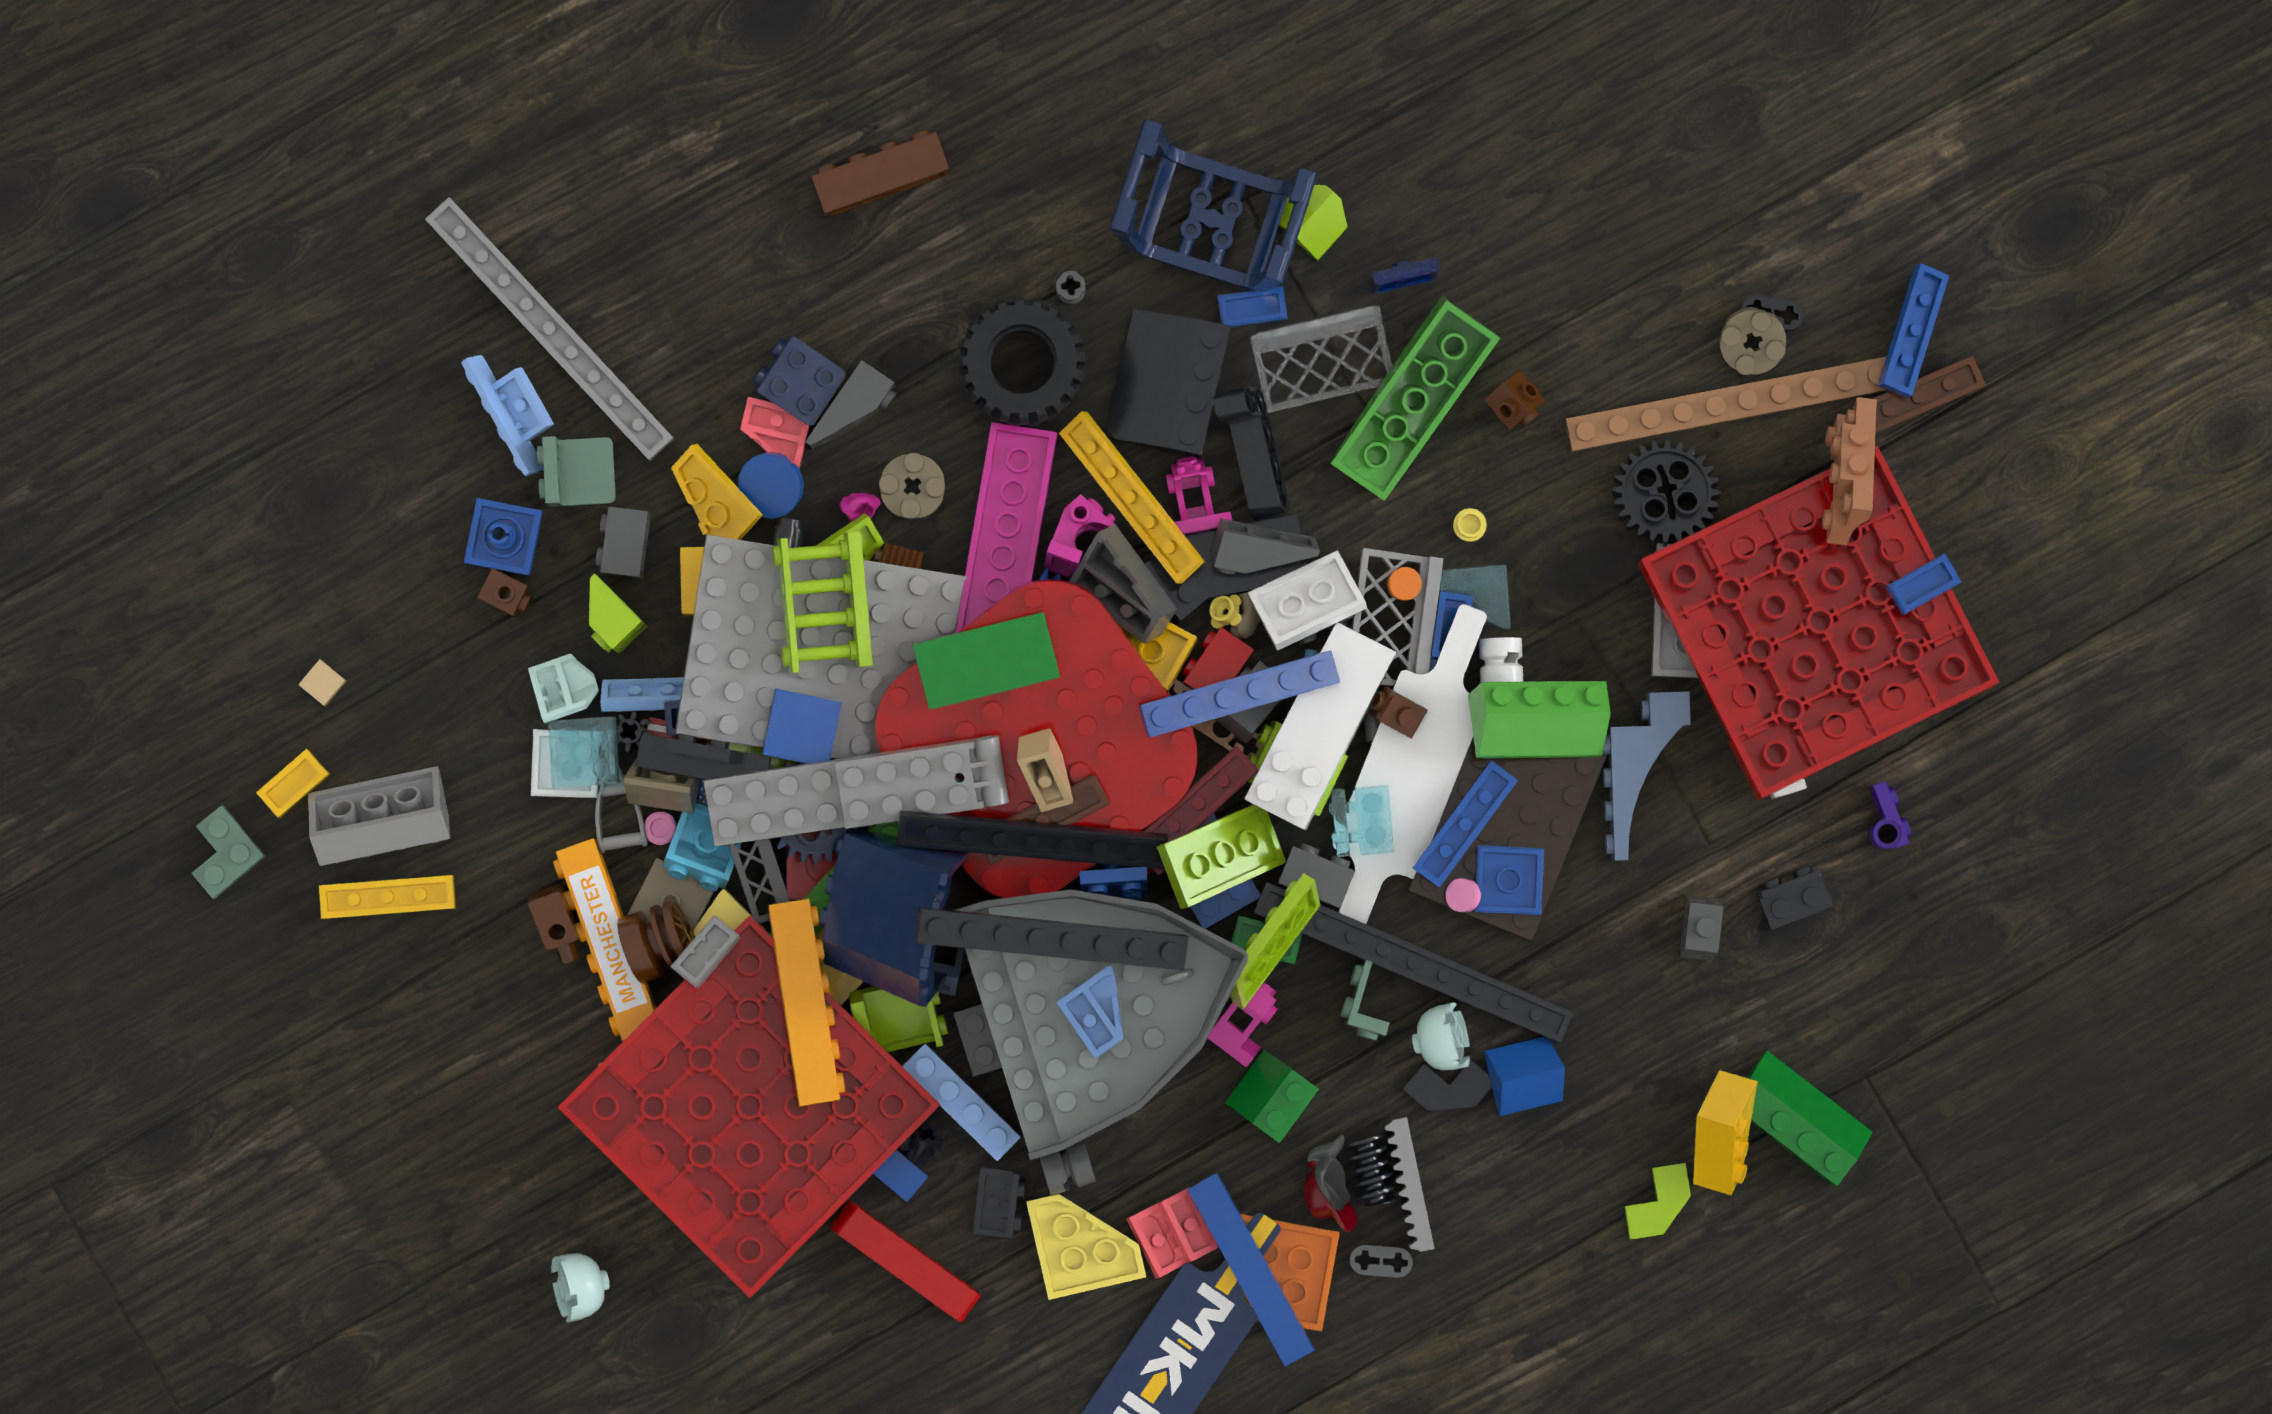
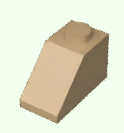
M1051 728L1019 737L1017 762L1040 811L1045 812L1072 804L1073 797L1063 754Z

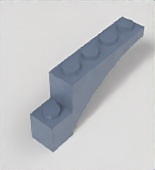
M1689 692L1646 694V700L1641 701V720H1647V726L1610 727L1607 729L1608 735H1606L1603 755H1608L1609 768H1603L1604 788H1609L1610 801L1604 802L1605 821H1611V834H1606L1605 848L1606 854H1612V861L1628 860L1632 816L1640 789L1650 768L1681 727L1691 725Z

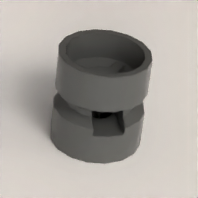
M1084 1141L1073 1144L1066 1148L1063 1153L1058 1151L1040 1157L1051 1196L1069 1191L1071 1184L1082 1187L1096 1182Z

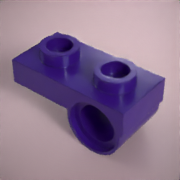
M1886 781L1870 786L1869 790L1881 819L1873 823L1869 829L1868 837L1871 844L1881 850L1895 849L1909 844L1908 836L1911 835V830L1906 818L1899 817L1896 809L1899 799L1894 787H1888ZM1882 825H1888L1894 833L1892 841L1888 844L1880 841L1878 837V830Z

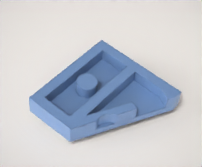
M1112 965L1107 966L1056 1002L1095 1059L1124 1040L1115 972Z

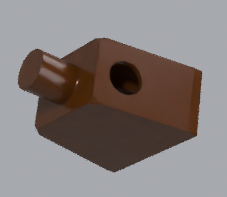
M563 883L532 893L527 903L546 951L555 948L560 963L566 964L577 960L580 956L574 941L579 939L575 925L577 922L573 911L570 910L567 904ZM559 924L564 927L565 931L562 933L555 932L552 926Z

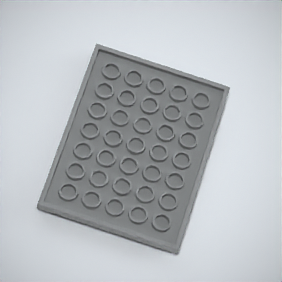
M706 535L675 734L680 733L700 738L763 747L775 689L842 702L830 758L840 759L880 753L875 732L876 714L880 701L891 682L917 661L913 648L914 643L955 633L963 584L967 576L864 560L873 666L855 667V660L850 661L849 658L799 662L800 672L789 673V666L783 667L781 648L787 646L780 567L774 566L772 547L774 545ZM836 557L790 561L791 582L842 577V574L847 573L846 560ZM843 591L793 595L794 615L845 611V607H850L849 593L844 594ZM841 624L797 628V649L848 644V641L853 640L852 627Z

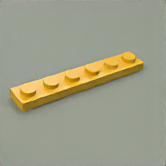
M1081 411L1059 434L1176 583H1183L1205 561L1089 413Z

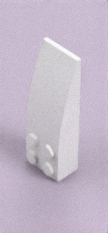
M1338 622L1335 624L1320 653L1332 651L1340 683L1297 696L1245 797V800L1304 830L1308 828L1396 654L1395 651Z

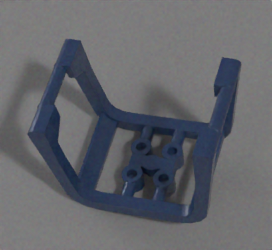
M1144 120L1109 228L1124 247L1145 258L1247 290L1265 292L1282 284L1292 254L1294 253V247L1318 174L1300 168L1296 175L1287 181L1264 177L1180 150L1172 146L1164 133L1162 124ZM1156 154L1161 157V161L1137 233L1133 225L1138 202L1133 200L1146 158L1153 160ZM1176 164L1202 173L1198 188L1191 193L1190 202L1192 206L1188 219L1181 225L1180 233L1182 238L1177 252L1151 244ZM1215 177L1234 183L1229 198L1222 204L1223 215L1215 209L1206 210L1211 204L1212 196L1210 191ZM1246 187L1272 194L1246 274L1221 265L1225 252L1233 244L1232 231L1235 221L1243 213L1242 199ZM1287 198H1289L1288 202L1294 204L1282 244L1281 246H1274L1269 263L1265 269ZM1201 224L1207 229H1218L1212 235L1213 249L1209 262L1190 256L1194 241L1201 235Z

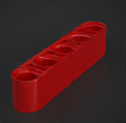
M850 1200L847 1201L829 1226L840 1237L961 1323L981 1297V1294Z

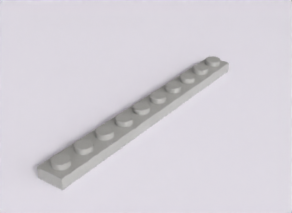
M450 197L425 219L649 461L674 440L669 432Z

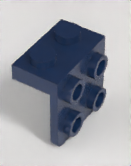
M787 336L785 340L780 338L770 352L774 358L766 368L762 365L755 374L752 382L756 385L752 391L762 398L769 399L806 425H813L844 380L846 373L841 367L796 337Z

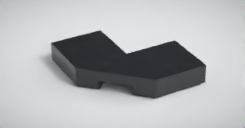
M1470 1060L1469 1066L1464 1067L1450 1084H1447L1423 1063L1402 1089L1427 1111L1475 1107L1492 1086L1489 1075Z

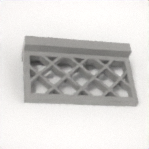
M1362 548L1357 587L1363 598L1364 594L1374 587L1385 603L1372 613L1368 608L1364 609L1363 612L1367 617L1361 620L1362 611L1354 614L1351 629L1359 633L1360 626L1370 620L1381 634L1374 641L1378 643L1384 638L1390 648L1396 652L1393 660L1398 657L1405 666V670L1412 673H1429L1444 558L1423 557ZM1369 556L1381 558L1389 568L1386 573L1376 580L1367 570ZM1389 559L1400 562L1393 566ZM1405 562L1418 563V573L1422 580V588L1420 593L1412 599L1414 601L1413 611L1403 618L1392 603L1396 599L1394 597L1389 599L1378 583ZM1367 577L1371 584L1365 588ZM1386 606H1389L1399 622L1387 631H1384L1374 616ZM1412 617V623L1410 627L1406 621ZM1402 624L1410 634L1409 643L1401 650H1398L1388 634ZM1408 649L1407 660H1406V659L1404 658V656L1402 655V653L1405 652V651ZM1386 672L1380 685L1394 687L1397 680L1391 679Z

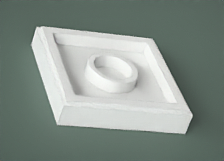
M533 729L531 796L597 798L599 791L601 732Z

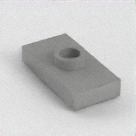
M714 915L671 965V968L696 989H699L739 942L741 937Z

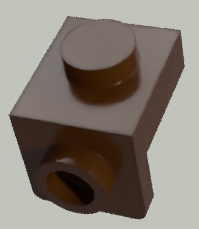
M1384 686L1382 691H1379L1374 696L1369 715L1412 739L1428 710L1393 689Z

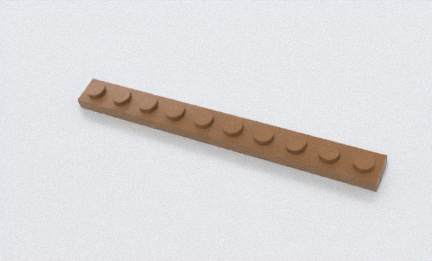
M1886 357L1566 418L1565 423L1571 452L1886 392L1888 390L1878 386Z

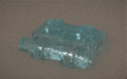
M1388 785L1354 788L1355 801L1350 802L1345 801L1344 789L1331 790L1332 803H1329L1330 814L1334 816L1335 832L1332 833V842L1336 844L1338 857L1350 856L1349 843L1359 842L1360 855L1394 852ZM1356 812L1358 831H1348L1347 813Z

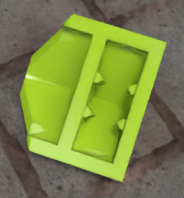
M1314 185L1309 206L1307 207L1296 241L1318 261L1347 229L1341 198L1325 185ZM1287 198L1279 223V227L1284 232L1286 231L1294 204L1288 202L1289 198Z

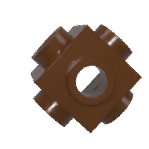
M1521 370L1502 383L1485 399L1487 404L1496 413L1498 419L1509 430L1520 422L1524 427L1539 415L1536 409L1546 401L1536 386L1526 378Z

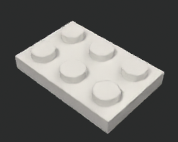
M1338 550L1248 592L1249 599L1277 651L1367 609L1366 602Z

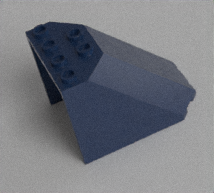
M850 828L845 833V836L839 837L836 851L838 860L833 875L829 874L826 882L825 894L830 895L828 906L823 907L820 917V927H825L822 937L823 963L918 1006L926 1007L946 981L947 973L932 970L936 945L915 942L919 907L942 909L945 906L950 891L952 875L965 861L968 852L896 846L895 836Z

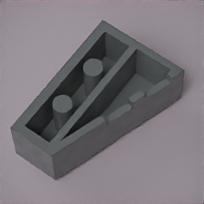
M1116 524L1096 534L1069 581L1092 592L1105 605L1116 622L1144 644L1163 634L1177 610Z

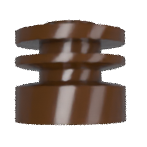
M674 899L665 901L662 908L659 905L650 907L651 923L641 911L618 919L617 928L624 955L632 973L641 984L665 975L664 960L669 968L674 971L671 965L694 940L691 926Z

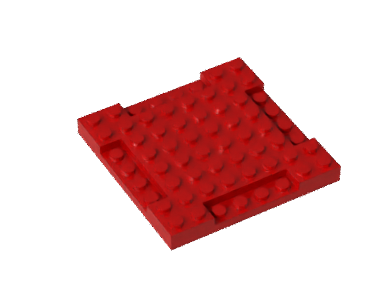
M1878 446L1875 447L1872 514L1868 521L1854 529L1847 545L1826 543L1827 529H1822L1824 509H1830L1833 501V483H1829L1830 469L1665 547L1641 559L1638 563L1667 623H1671L1730 739L1728 743L1758 801L2000 683L1952 589L1903 616L1886 589L1887 585L1934 560L1935 556Z
M749 915L734 930L741 937L739 942L700 988L696 989L688 981L684 980L558 1106V1109L691 1239L720 1270L751 1298L940 1104L828 993H824L825 1005L832 1006L835 1026H829L831 1040L837 1039L840 1059L834 1060L836 1073L842 1072L845 1092L839 1093V1101L799 1107L773 938Z

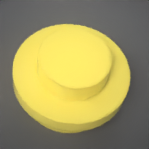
M1472 508L1460 511L1453 522L1455 534L1461 540L1467 542L1480 539L1485 533L1487 526L1484 515Z

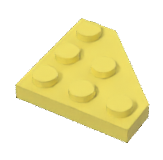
M1060 1194L1026 1201L1048 1300L1146 1277L1140 1247L1134 1240Z

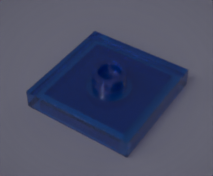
M1432 258L1415 263L1403 261L1393 264L1392 268L1372 272L1369 280L1371 293L1376 294L1435 280L1440 269L1438 259Z

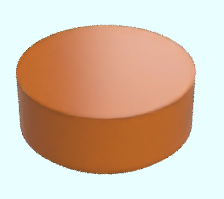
M1410 567L1398 568L1388 578V591L1395 599L1400 601L1413 599L1421 591V577L1416 570Z

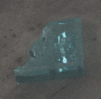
M1505 564L1442 569L1441 591L1473 596L1472 607L1485 612L1487 615L1486 621L1504 629H1511L1507 569Z

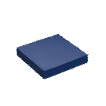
M775 689L762 754L806 764L830 760L842 702Z
M1477 845L1475 883L1480 889L1481 898L1474 912L1541 915L1544 848Z

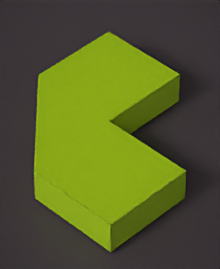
M1686 1163L1653 1167L1652 1174L1657 1201L1624 1206L1630 1240L1663 1235L1691 1197Z

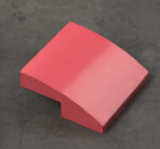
M1189 1188L1126 1219L1156 1279L1183 1266L1185 1263L1192 1262L1219 1248L1187 1190Z

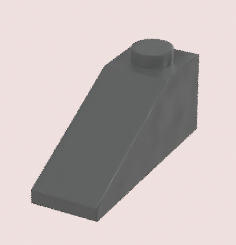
M861 360L805 441L807 446L814 449L876 415L881 408L887 410L897 395L893 391L896 387L895 382Z
M1220 518L1211 547L1210 557L1213 566L1223 573H1250L1317 557L1320 549L1315 537Z

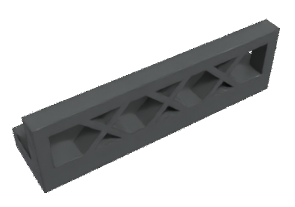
M769 838L755 840L749 853L737 848L736 844H728L752 918L758 924L770 920L769 913L759 916L755 904L761 890L772 895L774 904L790 902ZM755 849L757 850L759 858L753 856ZM739 853L747 856L743 865ZM750 859L762 865L764 876L759 885L748 880L746 877L745 869ZM766 880L770 890L763 887ZM749 884L757 888L754 896L752 895Z

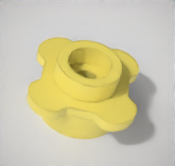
M1235 594L1231 595L1230 598L1227 596L1214 598L1209 609L1212 617L1211 625L1216 629H1220L1225 625L1237 626L1242 620V616L1239 614V606L1242 603L1241 598ZM1226 609L1229 610L1228 614H1224Z

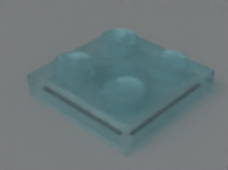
M616 717L548 722L552 788L620 784Z

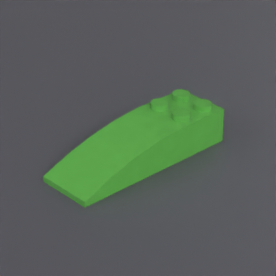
M1442 296L1385 376L1330 463L1385 501L1490 354L1500 337Z

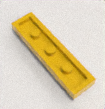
M454 875L319 886L321 919L456 909Z

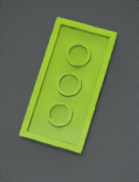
M1254 804L1157 846L1180 909L1195 905L1286 863L1268 812Z
M1305 873L1302 874L1298 881L1294 880L1290 883L1284 894L1285 899L1279 907L1275 906L1270 910L1265 919V926L1259 934L1254 933L1246 944L1245 949L1248 954V961L1230 994L1232 1002L1243 1010L1321 906L1315 879Z

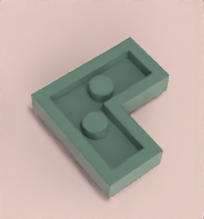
M224 805L218 807L196 826L217 851L192 872V875L212 899H216L266 857Z

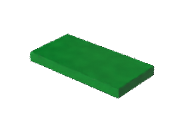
M1044 611L913 644L929 710L1060 678Z

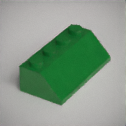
M1766 1050L1745 1077L1758 1081L1751 1123L1831 1185L1838 1186L1858 1160L1873 1132Z

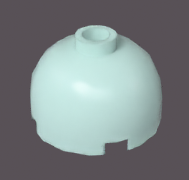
M1455 1002L1439 1005L1426 1011L1418 1022L1417 1034L1412 1035L1415 1052L1417 1054L1421 1053L1424 1060L1430 1066L1439 1070L1468 1067L1470 1063V1056L1464 1057V1047L1470 1046L1468 1032L1461 1011H1453L1457 1005Z
M571 1253L555 1256L552 1259L551 1271L552 1273L558 1272L557 1282L553 1283V1289L562 1317L568 1316L566 1322H573L591 1316L601 1307L604 1301V1290L609 1289L607 1272L605 1270L600 1271L597 1263L587 1255Z

